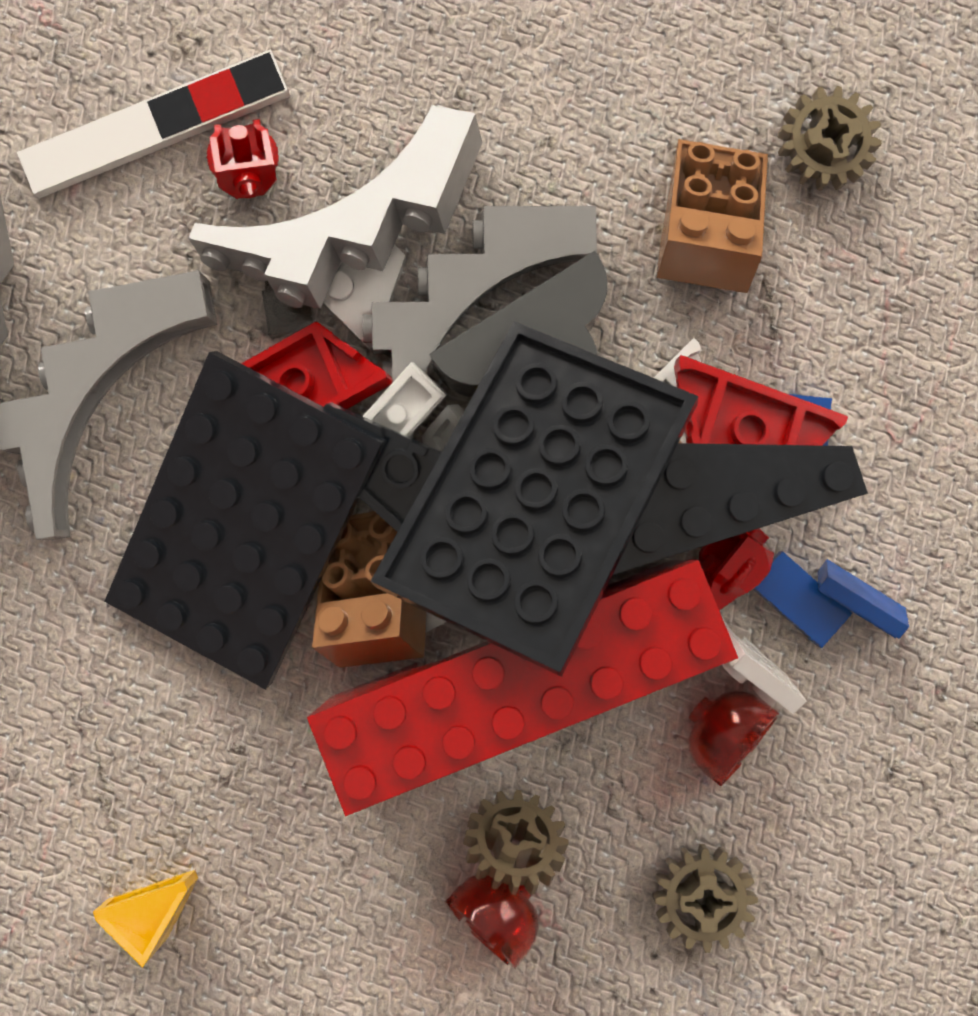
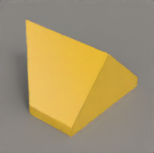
M196 869L108 898L93 911L96 922L143 968L168 939L198 880Z

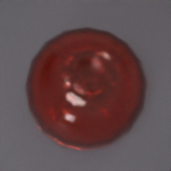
M743 691L724 692L713 702L705 696L688 717L695 723L688 737L689 751L695 764L710 779L722 787L742 765L741 762L750 751L752 752L778 718L779 713L763 700Z
M475 875L468 877L444 901L445 905L459 921L463 917L467 919L465 923L472 930L470 932L487 949L505 964H510L513 969H516L534 945L539 930L538 913L529 900L532 895L528 893L524 885L519 886L516 895L511 894L508 884L505 883L494 889L492 888L493 878L489 875L480 880Z

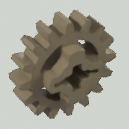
M837 86L830 96L826 95L823 87L816 89L812 95V100L805 94L800 96L795 104L796 109L790 107L783 118L787 125H783L777 134L778 138L787 141L779 149L778 155L790 156L792 159L785 170L789 173L799 169L802 172L799 183L802 185L810 178L816 179V189L822 191L829 181L832 182L835 190L841 189L847 183V178L855 183L864 174L863 169L868 170L875 162L876 158L871 153L875 152L882 144V140L871 137L881 126L880 121H868L867 119L873 106L870 104L860 109L856 105L860 94L855 92L847 100L842 98L843 92L840 86ZM811 116L810 129L801 134L804 120ZM857 143L853 159L847 162L846 158L850 155L848 148Z
M521 790L515 791L512 800H507L504 793L499 791L496 794L494 805L483 799L480 802L478 813H471L467 824L469 830H466L463 839V845L471 847L468 849L466 862L480 864L475 877L478 880L485 878L487 875L492 877L491 890L495 892L503 883L508 885L510 896L515 897L521 885L525 886L530 895L535 894L539 881L549 886L555 876L554 871L560 872L566 859L561 854L565 853L569 840L559 837L562 835L565 823L564 821L552 822L551 818L555 808L552 805L543 810L539 808L540 796L536 794L527 802L523 801ZM512 840H518L520 842L519 845L513 844Z
M699 844L698 853L694 856L690 854L686 847L681 848L683 860L677 863L668 857L665 862L670 869V873L668 875L657 873L655 876L657 883L664 888L652 893L655 904L664 906L656 912L660 923L670 922L666 930L672 939L679 937L683 933L682 942L685 948L689 950L694 946L696 940L700 941L705 953H710L712 941L716 940L719 941L724 949H728L729 940L727 936L733 933L742 939L745 936L740 927L742 920L746 922H754L755 920L752 912L747 909V905L758 903V897L753 891L746 890L755 882L748 872L740 873L744 865L737 857L727 862L728 853L722 847H718L713 856L710 855L705 844ZM714 869L726 874L731 879L733 886H729L727 883H718ZM692 872V874L683 883H680V881L688 873ZM704 890H710L713 896L706 898L705 905H699L696 899H702ZM676 909H680L682 913H691L695 920V926L684 921L677 914ZM729 912V914L722 921H720Z

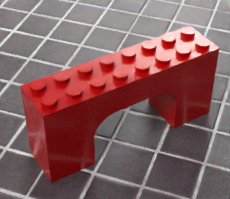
M670 560L606 587L562 677L485 641L418 667L417 663H413L331 696L307 717V720L346 817L738 659V655L699 560Z

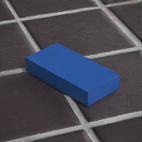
M779 551L775 555L770 572L753 589L820 648L824 647L853 614L849 609L821 593L818 589V582L783 551Z
M828 559L818 570V589L824 595L895 639H900L909 628L907 611L901 604Z

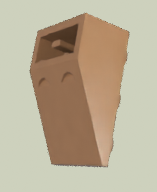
M678 139L660 242L656 278L748 293L762 258L768 154Z
M375 511L351 515L318 586L312 648L339 668L424 658L427 612L374 587L371 583L372 577L397 534V531Z

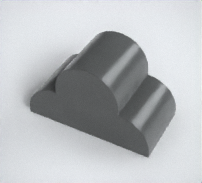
M593 251L430 353L433 368L441 381L452 391L466 397H473L514 322L597 355L596 345L589 332L592 330L605 302L608 284L604 265L597 253Z

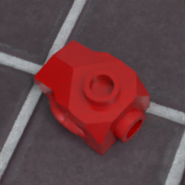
M260 119L253 120V124L246 126L236 125L232 128L221 127V124L214 125L215 132L209 137L210 144H208L206 158L209 170L217 179L219 190L235 199L254 198L265 195L277 182L275 170L279 162L278 147L275 140L269 135L268 129L261 126Z
M759 528L705 545L699 551L698 560L719 611L736 598L758 586L771 570L774 552L765 545L770 537Z

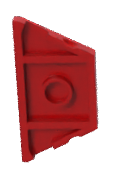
M317 321L241 363L323 407L327 403L332 402L348 409L393 383L392 377L379 366L377 367Z
M680 355L675 360L674 371L677 388L698 396V405L685 429L686 443L822 446L837 430L847 423L848 416L689 357Z

